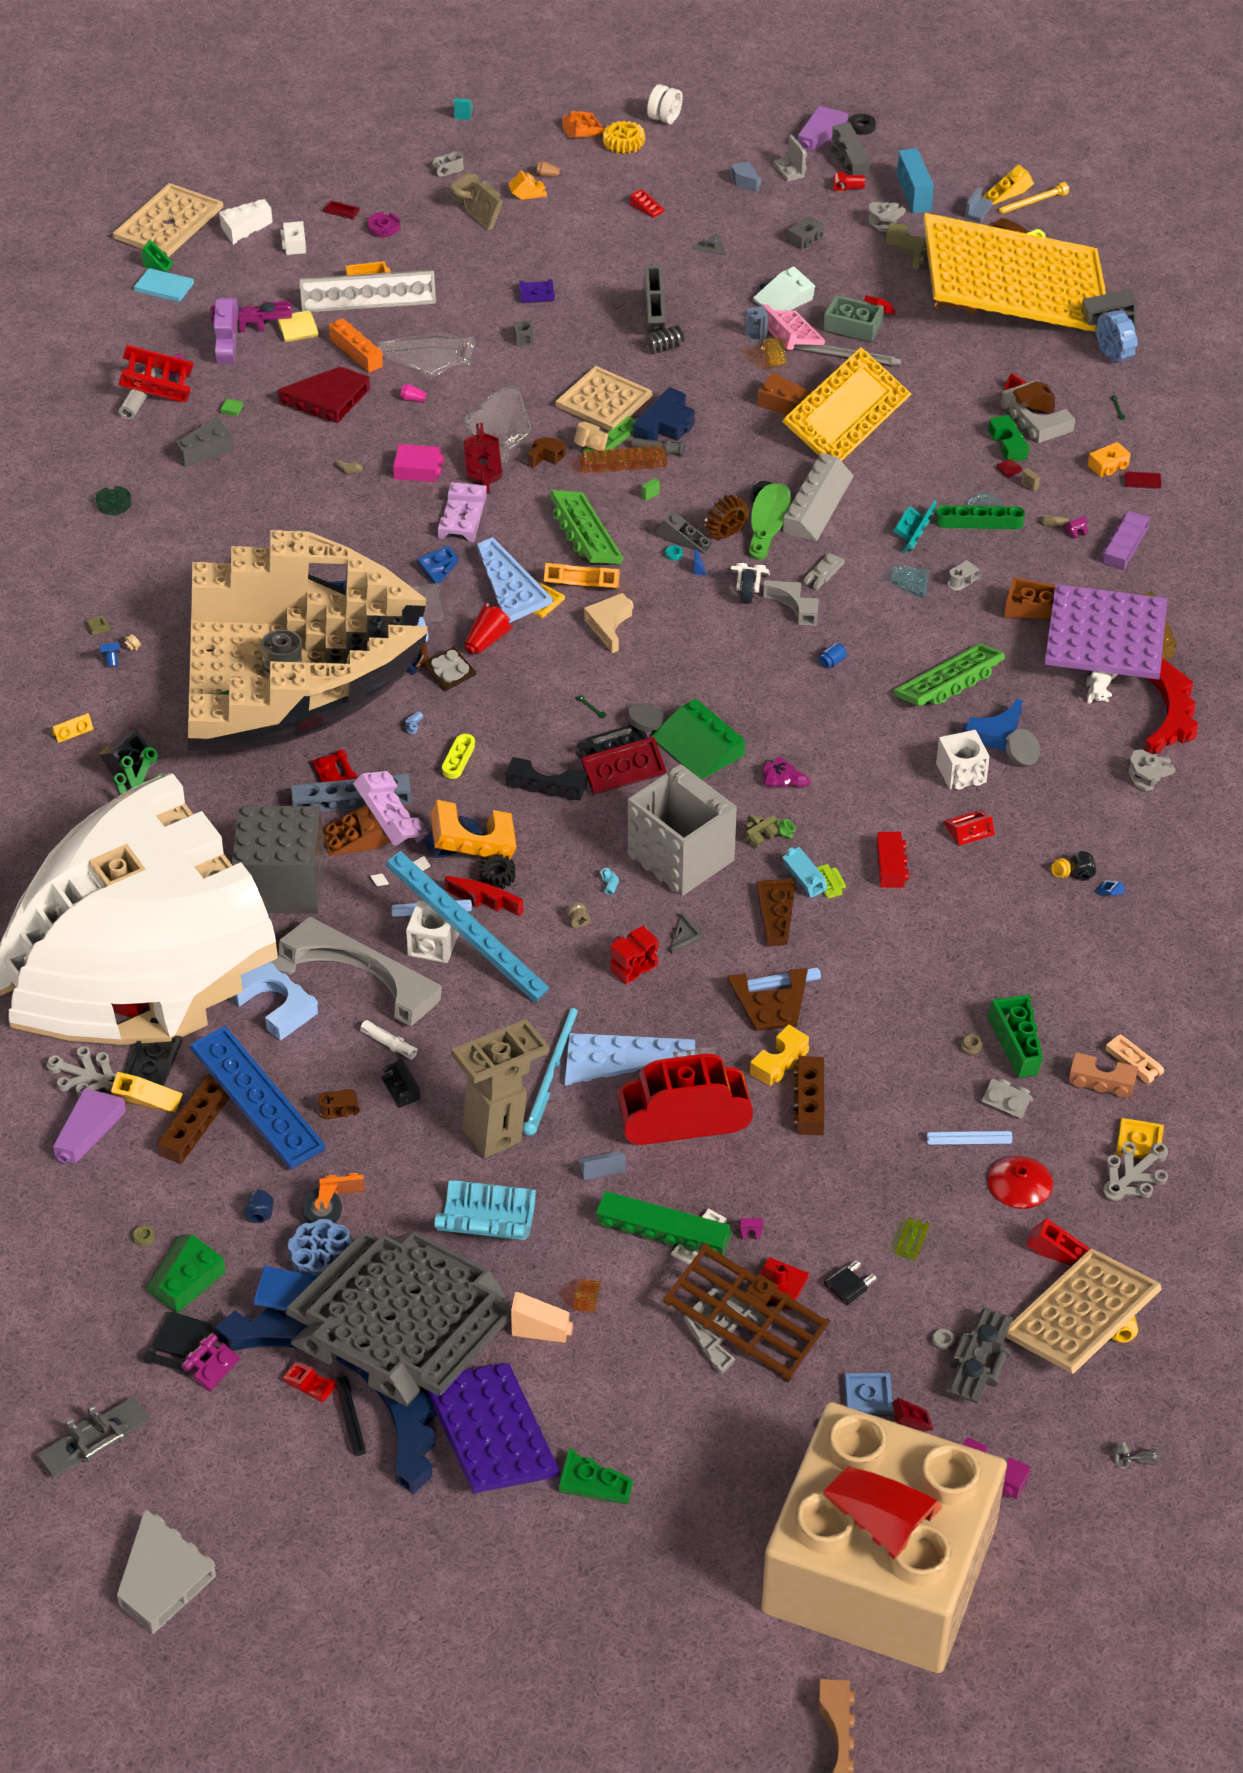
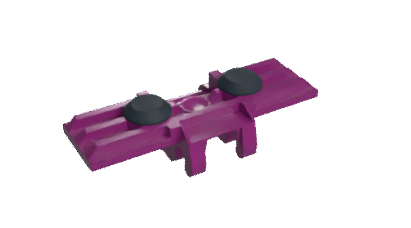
M262 301L261 306L243 307L239 306L238 302L240 332H246V323L257 322L259 331H264V320L292 318V304L289 301ZM215 305L210 306L211 323H214Z

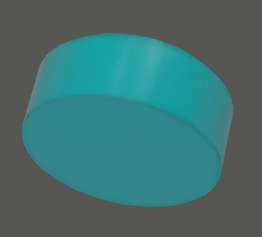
M677 545L668 546L665 549V557L672 561L679 560L683 557V549Z

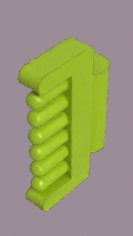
M828 864L816 867L825 877L828 888L824 891L826 898L842 895V888H846V884L836 867L831 869Z

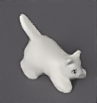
M1092 671L1086 680V686L1090 687L1087 694V703L1091 704L1093 699L1109 702L1107 697H1111L1112 694L1106 688L1111 680L1119 674Z

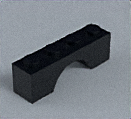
M512 757L505 772L506 785L512 788L546 793L549 796L565 797L568 800L581 801L587 787V772L567 769L562 774L555 776L542 775L534 770L531 760Z

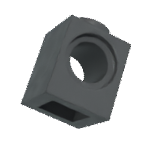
M530 320L513 322L516 346L533 345V330Z

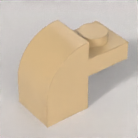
M580 422L577 426L574 442L582 447L587 446L602 452L605 450L608 434L599 431L600 427Z

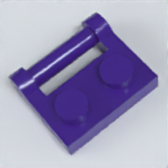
M553 279L542 282L519 281L521 303L555 301Z

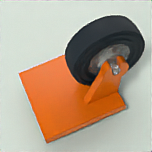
M348 1173L344 1177L327 1175L324 1179H319L320 1188L310 1191L303 1200V1216L308 1223L316 1222L319 1219H328L336 1223L342 1212V1203L337 1194L365 1191L364 1176L358 1173Z

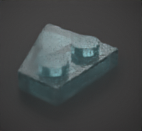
M894 565L891 583L921 598H926L930 570Z

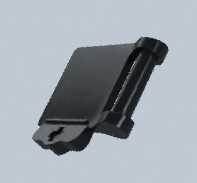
M170 1312L154 1342L145 1352L143 1362L146 1364H151L152 1362L178 1370L179 1374L186 1376L188 1371H185L181 1366L186 1361V1356L199 1347V1342L203 1338H207L211 1333L216 1335V1330L211 1328V1324L176 1312ZM157 1351H162L184 1358V1360L180 1362L157 1355L156 1353ZM205 1353L200 1360H204L208 1354Z

